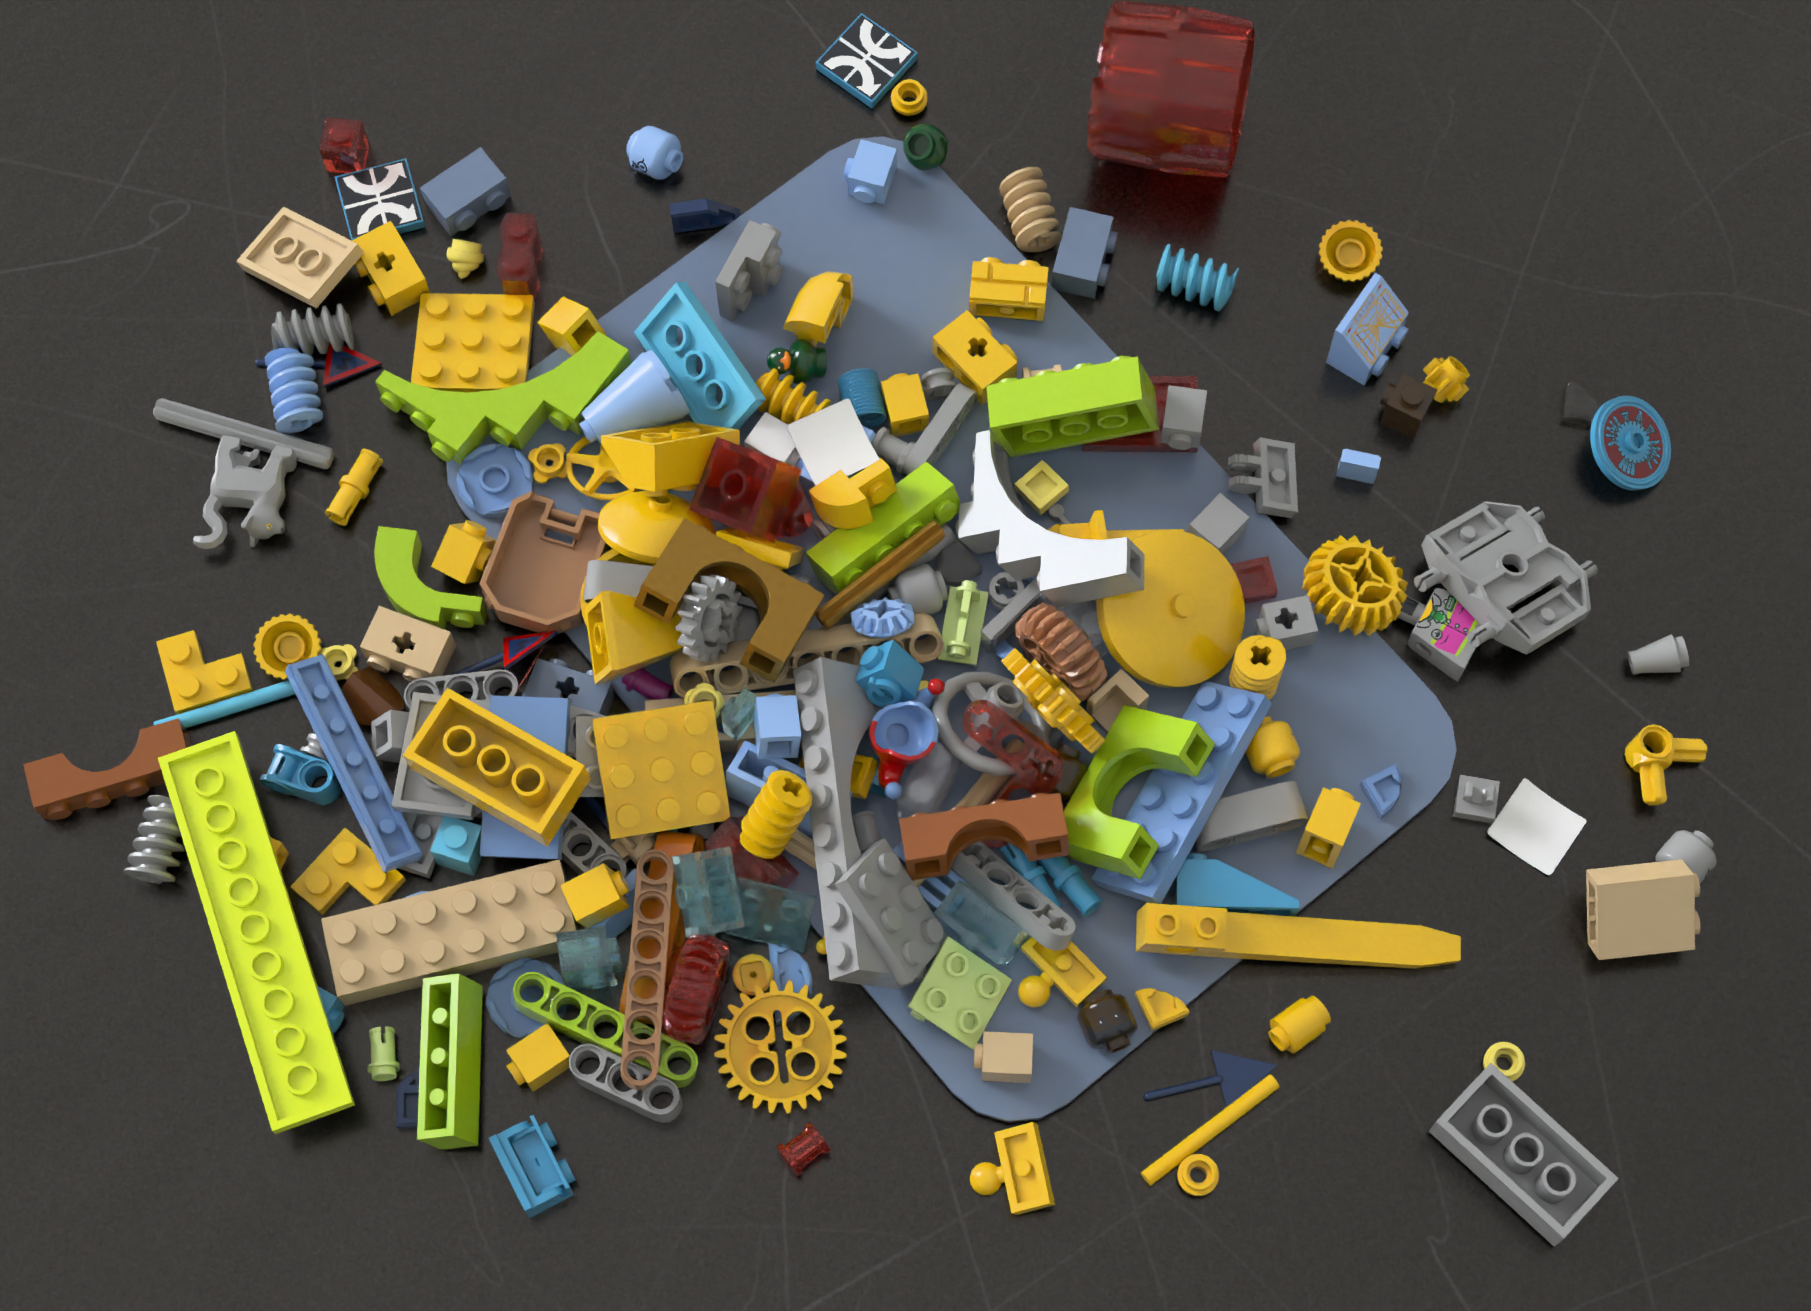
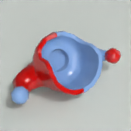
M934 678L929 681L928 687L917 691L916 697L912 700L887 705L879 710L871 721L869 738L873 750L879 757V785L885 789L886 796L890 799H897L902 794V787L899 784L906 766L928 755L937 743L939 730L937 720L931 712L935 696L940 695L945 690V684L941 679Z

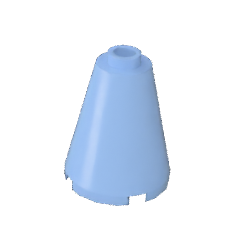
M649 349L646 352H642L581 413L584 421L579 423V426L590 443L597 440L602 446L601 435L660 426L684 418V416L690 413L679 389L674 387L670 380L671 376L652 350Z

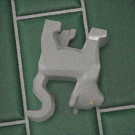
M222 435L215 456V473L210 484V496L203 508V518L212 528V533L207 536H194V544L199 548L211 549L224 541L228 532L227 522L218 512V509L221 507L250 508L249 513L241 523V528L247 530L250 535V547H255L259 539H269L274 534H282L285 530V521L280 517L279 510L286 497L284 478L287 472L294 471L297 466V456L293 448L276 445L266 465L261 470L252 468L260 464V450L254 449L252 452H244L241 455L236 452L240 450L241 439Z

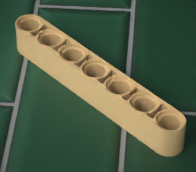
M926 613L914 614L915 621L909 629L888 638H873L860 634L853 629L852 623L832 626L829 629L824 627L806 630L775 683L740 664L751 639L727 643V653H719L717 661L709 660L708 663L692 659L690 656L684 655L682 651H679L670 660L669 669L675 691L682 698L685 697L688 690L695 689L701 683L711 684L715 691H719L724 695L795 683L793 670L820 657L860 666V659L864 652L872 646L878 647V644L886 640L897 642L918 663L929 662L940 656L943 651L944 642L934 618ZM929 634L925 639L916 640L921 635ZM844 647H852L849 651L839 652ZM814 653L808 658H800L803 654ZM726 666H736L732 670L722 671V669ZM687 672H697L693 676L683 677Z

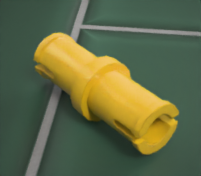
M362 449L360 451V455L349 474L343 475L340 479V489L325 511V515L329 516L328 518L337 524L347 525L360 499L367 497L369 493L368 485L383 463V459L379 458L380 456L371 450Z

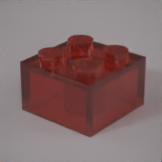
M716 437L689 510L774 543L802 470L775 458Z

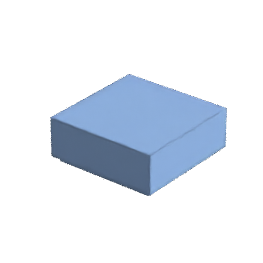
M1343 449L1336 476L1374 484L1381 457L1379 455Z

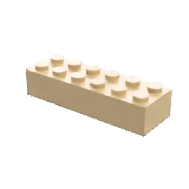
M560 859L322 918L321 922L337 997L347 1006L422 987L423 978L458 973L467 976L502 967L521 958L534 959L582 947L575 917L560 886L567 882Z

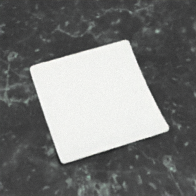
M849 399L842 400L787 425L789 434L815 486L839 470H842L846 476H849L879 460Z
M1524 778L1489 828L1488 834L1531 866L1546 875H1551L1586 824V819L1564 807Z

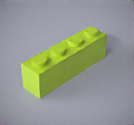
M927 461L896 484V492L891 494L884 502L870 508L873 522L854 529L837 528L806 552L816 577L837 595L929 522L935 521L941 526L950 521L959 513V505L961 504L954 484Z
M459 973L423 978L417 1140L441 1150L478 1146L483 985Z

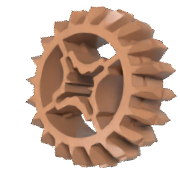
M1041 603L1029 609L1015 624V635L1018 638V644L1024 650V654L1031 662L1035 659L1050 675L1054 673L1080 701H1084L1092 696L1107 682V670L1105 669L1104 661L1099 657V652L1093 647L1091 640L1083 634V630L1079 629L1073 620L1068 619L1063 611L1057 610L1055 606Z

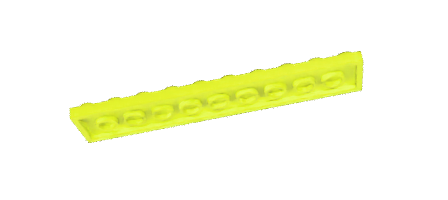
M233 731L159 757L158 760L272 1132L278 1134L355 1106L237 733Z

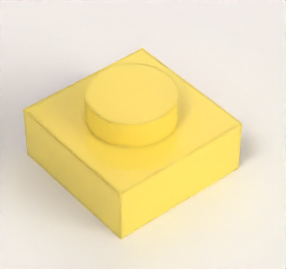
M1041 460L1014 483V489L1041 516L1069 492V485L1048 464Z

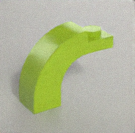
M378 526L374 549L375 566L386 595L398 613L444 630L447 621L463 628L473 627L474 624L485 625L487 608L483 597L438 592L427 587L419 580L418 566L422 543L416 530Z

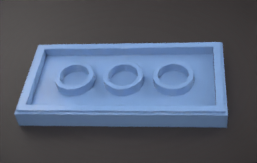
M490 695L489 712L568 756L571 699ZM483 810L480 856L562 860L564 822L549 846L546 847Z

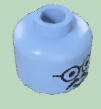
M646 126L634 132L626 147L631 167L637 172L654 179L663 180L669 177L673 172L679 170L683 162L680 140L674 134L655 126Z

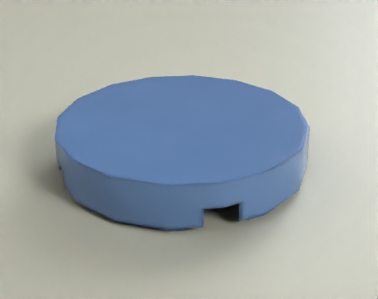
M493 443L480 446L465 457L459 469V474L457 473L456 483L460 498L470 511L484 518L499 519L506 517L513 499L533 490L534 477L530 463L522 452L515 448L504 447L503 444Z
M521 958L505 964L494 974L486 996V1006L491 1020L504 1034L516 1039H524L544 1025L518 1011L514 1003L513 993L515 981L519 976L527 972L540 973L565 985L562 976L550 964L543 961ZM528 986L521 992L520 996L526 1002L533 1003L539 1001L544 993L539 987ZM567 1004L562 1005L557 1011L561 1019L567 1010Z

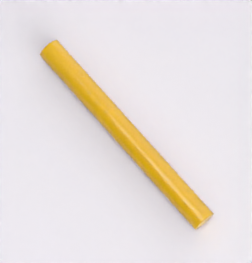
M1269 1074L1141 1172L1144 1180L1150 1186L1179 1165L1186 1157L1195 1153L1280 1088L1275 1078Z

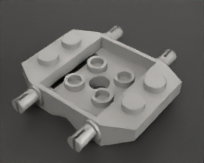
M1485 501L1426 535L1421 545L1429 570L1414 578L1416 588L1420 586L1419 591L1424 592L1433 585L1441 583L1481 625L1467 633V640L1469 643L1473 641V647H1478L1490 638H1494L1496 641L1527 655L1584 620L1591 610L1588 579L1597 574L1596 565L1591 566L1593 562L1587 560L1579 566L1568 553L1548 543L1541 526L1538 524L1545 519L1544 512H1539V507H1534L1526 512L1519 505ZM1503 564L1514 565L1519 572H1511ZM1558 580L1561 583L1516 612L1511 613L1508 610L1536 592L1541 591L1554 581Z

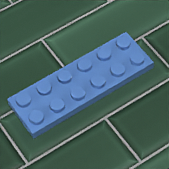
M1208 681L1201 683L1182 719L1197 722L1213 740L1215 745L1197 777L1166 769L1152 770L1125 820L1140 824L1159 846L1141 879L1098 867L1091 878L1098 887L1149 903H1162L1272 705L1265 695Z

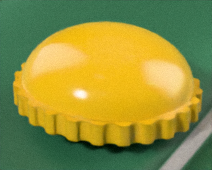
M1351 220L1346 222L1340 221L1339 224L1332 225L1331 229H1327L1326 234L1321 238L1322 242L1319 243L1320 262L1323 263L1324 270H1327L1330 276H1335L1337 280L1341 279L1343 282L1351 281V283H1354L1356 280L1362 281L1363 278H1369L1371 273H1375L1376 267L1380 266L1379 261L1382 260L1381 252L1383 251L1381 240L1378 239V234L1373 232L1372 227L1366 226V223H1359L1357 220L1354 222Z
M280 614L279 617H272L270 621H266L265 625L259 628V633L255 635L256 641L253 643L255 647L253 653L257 657L256 662L260 663V668L266 670L267 674H272L275 678L281 677L284 680L288 678L285 673L287 665L318 656L322 650L320 647L321 639L318 637L319 632L315 630V626L310 624L309 620L302 619L301 616H294L293 614L286 616Z

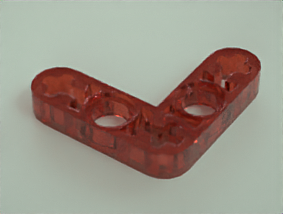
M979 699L972 701L966 707L963 715L965 732L1017 771L993 801H1010V793L1017 788L1028 790L1031 796L1038 793L1049 794L1063 776L1064 763L1061 755L1055 749L988 700ZM984 712L988 713V723L995 729H998L1000 723L1004 724L998 731L994 741L990 739L993 733L990 727L986 724H981L979 727L973 725L975 718L972 715L973 713L979 716ZM1009 734H1017L1023 738L1025 746L1018 753H1009L1002 746L1003 738ZM1032 747L1036 748L1034 758L1039 762L1045 764L1048 760L1053 761L1052 770L1054 774L1051 775L1047 771L1042 775L1038 774V764L1030 757L1027 764L1022 763L1028 757ZM1001 840L982 841L985 845L993 848H999L1008 844V842Z

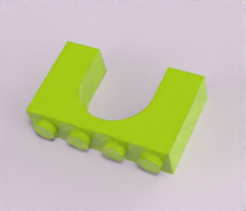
M1123 705L1105 737L1106 741L1100 746L1093 757L1086 773L1064 809L1070 853L1066 857L1141 879L1159 844L1140 824L1112 817L1113 803L1117 794L1134 776L1151 769H1166L1197 777L1215 743L1197 722Z

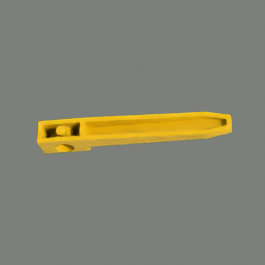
M1146 903L1137 911L1136 952L1413 969L1452 964L1461 960V936L1421 925L1227 912L1226 908Z

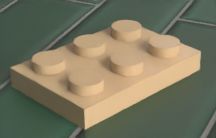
M283 207L236 262L244 271L317 309L364 252L357 243Z

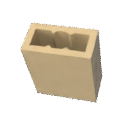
M1682 859L1586 870L1588 945L1598 960L1695 950V935L1700 933V919L1698 912L1695 910V897L1700 895V883L1697 874L1693 873Z

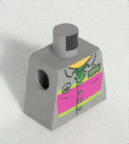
M1435 588L1427 605L1407 596L1404 603H1401V613L1398 618L1415 626L1407 645L1449 677L1459 681L1476 647L1472 646L1473 641L1471 643L1468 642L1467 633L1481 625L1448 590Z

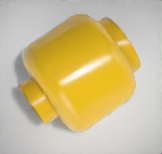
M1270 716L1264 717L1245 754L1254 772L1265 774L1266 778L1271 779L1284 775L1296 767L1295 761L1299 758L1300 748L1288 723L1285 721H1273Z

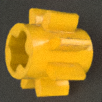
M1449 356L1446 360L1443 357L1439 359L1435 357L1423 368V371L1428 376L1422 383L1437 389L1434 399L1440 403H1443L1446 399L1449 402L1453 400L1457 402L1469 390L1468 386L1464 383L1470 374L1466 367L1453 356Z

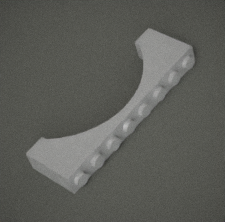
M820 657L794 669L793 674L806 784L810 788L813 797L812 806L810 807V818L829 979L839 982L901 989L922 981L927 973L926 966L912 982L900 986L835 886V883L861 856L851 814V772L858 745L866 729L870 726L872 719L882 707L870 702L866 691L855 682L860 666Z

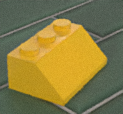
M683 421L601 435L602 446L628 487L643 489L646 496L668 495V489L677 491L696 490L699 483L703 485H722L725 483V478L740 476V430Z

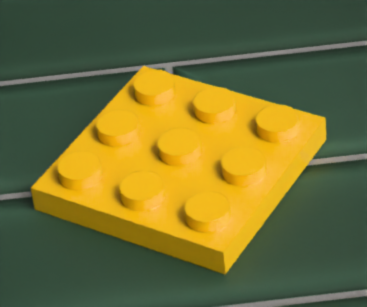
M421 293L411 383L436 390L470 393L499 390L527 382L535 306L533 295Z
M713 700L592 719L610 839L731 820Z

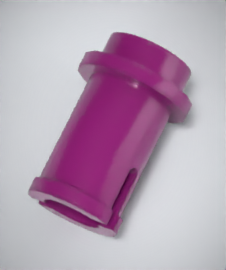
M646 666L624 675L621 683L626 685L628 692L634 690L649 700L669 699L674 689V686L667 684L646 671Z

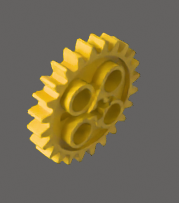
M1016 648L1001 661L1016 677L1012 682L1028 697L1026 701L1053 729L1057 727L1072 742L1077 739L1092 754L1106 741L1091 725L1095 720L1079 705L1081 701L1054 673L1050 675L1035 659L1030 663Z
M771 980L770 992L764 993L761 987L756 984L754 985L756 997L750 999L743 992L740 993V998L744 1005L738 1008L729 1004L727 1007L734 1015L733 1019L719 1020V1023L728 1030L727 1034L715 1035V1040L724 1043L725 1049L715 1052L714 1056L727 1060V1064L723 1065L718 1071L720 1074L732 1073L733 1077L726 1085L728 1089L739 1084L743 1087L739 1093V1100H744L750 1094L754 1096V1109H757L765 1100L768 1101L769 1113L772 1114L777 1107V1103H783L786 1113H791L793 1101H798L805 1110L807 1109L806 1096L811 1094L816 1100L821 1101L822 1098L818 1088L823 1085L826 1088L833 1089L834 1086L827 1077L830 1073L841 1075L843 1072L834 1065L835 1059L847 1057L846 1053L836 1050V1045L847 1041V1037L835 1035L834 1030L839 1028L843 1022L842 1020H829L828 1017L835 1009L833 1005L823 1009L819 1007L823 994L819 993L812 999L807 998L809 986L806 984L799 993L793 992L791 980H788L784 991H779L775 980ZM776 1010L781 1012L783 1038L786 1042H792L793 1044L792 1049L786 1050L785 1053L789 1081L785 1084L780 1079L778 1055L776 1052L769 1050V1045L776 1043L773 1013ZM794 1013H804L810 1018V1028L803 1035H794L787 1028V1021ZM754 1018H763L769 1023V1033L762 1040H753L747 1034V1025ZM801 1053H807L815 1060L814 1071L805 1077L795 1074L792 1069L793 1059ZM761 1058L771 1060L775 1067L773 1076L764 1082L755 1080L751 1073L753 1063Z

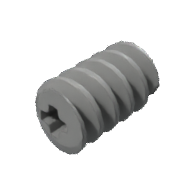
M341 303L337 304L335 315L330 314L326 305L322 306L320 317L315 316L311 307L307 308L305 319H301L297 310L294 309L292 310L290 321H286L281 311L276 314L275 323H272L271 326L273 349L294 348L299 351L300 347L304 354L312 356L314 345H316L320 354H327L329 343H331L335 352H342L344 341H346L349 348L354 350L350 317Z
M150 795L148 802L153 807L145 808L143 812V817L148 822L140 823L137 829L143 837L135 838L132 844L138 852L130 853L127 859L133 867L125 868L123 872L129 877L148 883L174 882L176 877L167 872L166 869L167 867L180 866L181 862L172 857L171 854L172 852H184L185 846L176 841L177 837L182 836L170 798L161 795Z

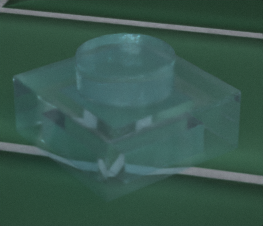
M746 688L742 690L737 698L735 696L731 697L721 712L724 733L736 741L740 739L753 721L756 697H758Z

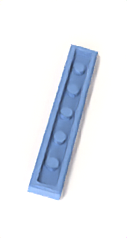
M321 654L287 665L285 673L383 873L419 861L423 854L403 813L394 811L391 807L393 793L324 655Z

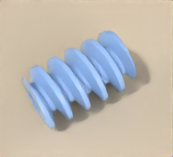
M278 348L270 351L265 356V365L268 367L267 378L270 380L271 402L275 407L273 414L274 419L277 421L275 423L276 430L280 433L288 434L304 431L323 419V412L316 409L321 405V401L315 395L318 392V384L312 382L316 378V371L310 368L314 365L313 357L308 354H301L294 348Z

